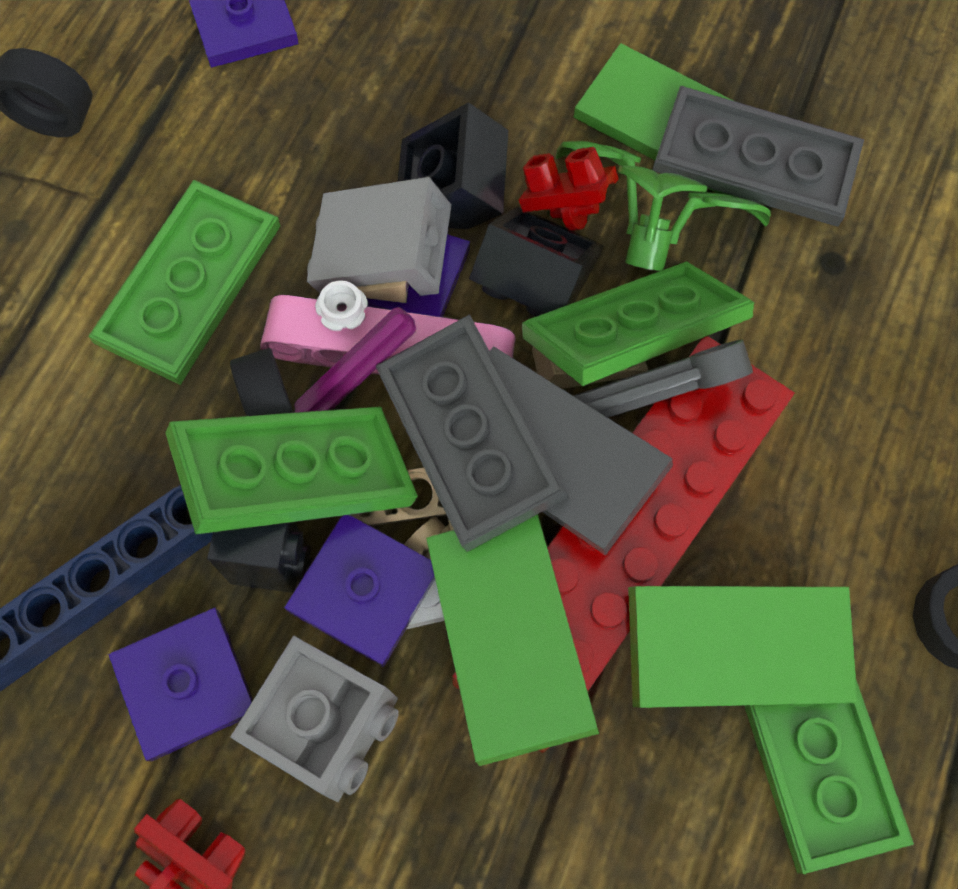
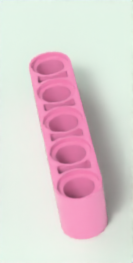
M290 295L275 296L271 299L260 349L270 348L274 358L284 361L333 367L391 310L367 307L364 309L365 319L358 327L354 329H347L346 327L341 331H333L322 324V317L316 313L315 305L317 299ZM339 305L337 310L345 311L347 306ZM408 313L415 321L416 332L387 359L458 320ZM474 322L489 351L494 346L513 358L516 338L510 330L496 325ZM376 369L372 372V374H379V372Z

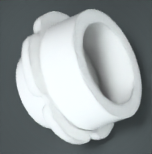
M334 281L322 289L315 307L316 313L322 317L321 322L326 328L333 331H341L346 327L347 329H354L364 321V309L367 308L368 303L364 293L354 284L347 281ZM339 305L347 306L345 311L337 310Z

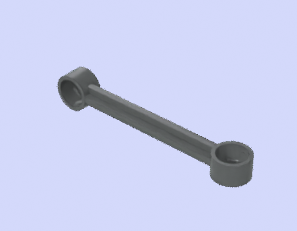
M741 339L700 351L688 358L573 396L609 418L696 389L711 388L735 381L753 373V369L744 341Z

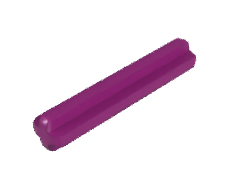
M400 307L393 308L295 402L294 407L296 410L294 413L333 410L377 369L376 365L385 361L416 332L415 321L411 315Z

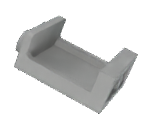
M430 177L323 193L320 214L316 220V235L312 256L307 268V282L321 293L326 285L334 281H347L356 287L407 281L420 296L439 294L451 211L450 202Z

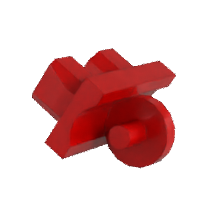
M595 147L581 148L571 152L564 160L568 170L565 173H558L554 157L550 153L531 157L523 167L527 189L518 199L522 212L550 209L551 217L553 219L562 218L565 226L572 231L582 230L587 223L588 215L599 213V203H603L606 199V191L609 184H615L619 179L615 166L603 167Z
M177 799L160 813L155 820L146 814L134 828V832L139 835L136 847L164 868L161 871L151 862L145 860L137 869L135 876L148 885L149 889H184L179 885L180 881L190 889H232L233 878L245 857V848L229 835L220 832L201 856L186 843L202 825V817L184 801Z

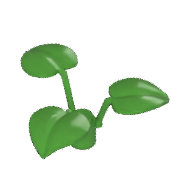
M588 141L562 142L557 149L556 159L569 155L577 149L595 147L598 156L607 157L618 164V173L626 175L629 213L627 234L631 235L625 263L656 271L664 270L670 243L677 244L682 228L695 209L715 206L738 208L755 216L765 227L769 223L771 211L763 205L727 194L707 193L708 186L674 173L658 174L654 170L635 166V162L640 163L641 157L625 150ZM636 183L653 196L650 215L641 214L639 223ZM697 191L688 193L687 198L690 199L672 229L668 230L671 220L659 217L663 197L674 192Z

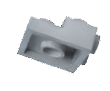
M293 636L230 738L322 795L339 802L344 792L348 795L353 794L365 779L368 763L363 759L375 739L380 742L384 741L392 732L398 719V710L393 708L398 698L385 686Z

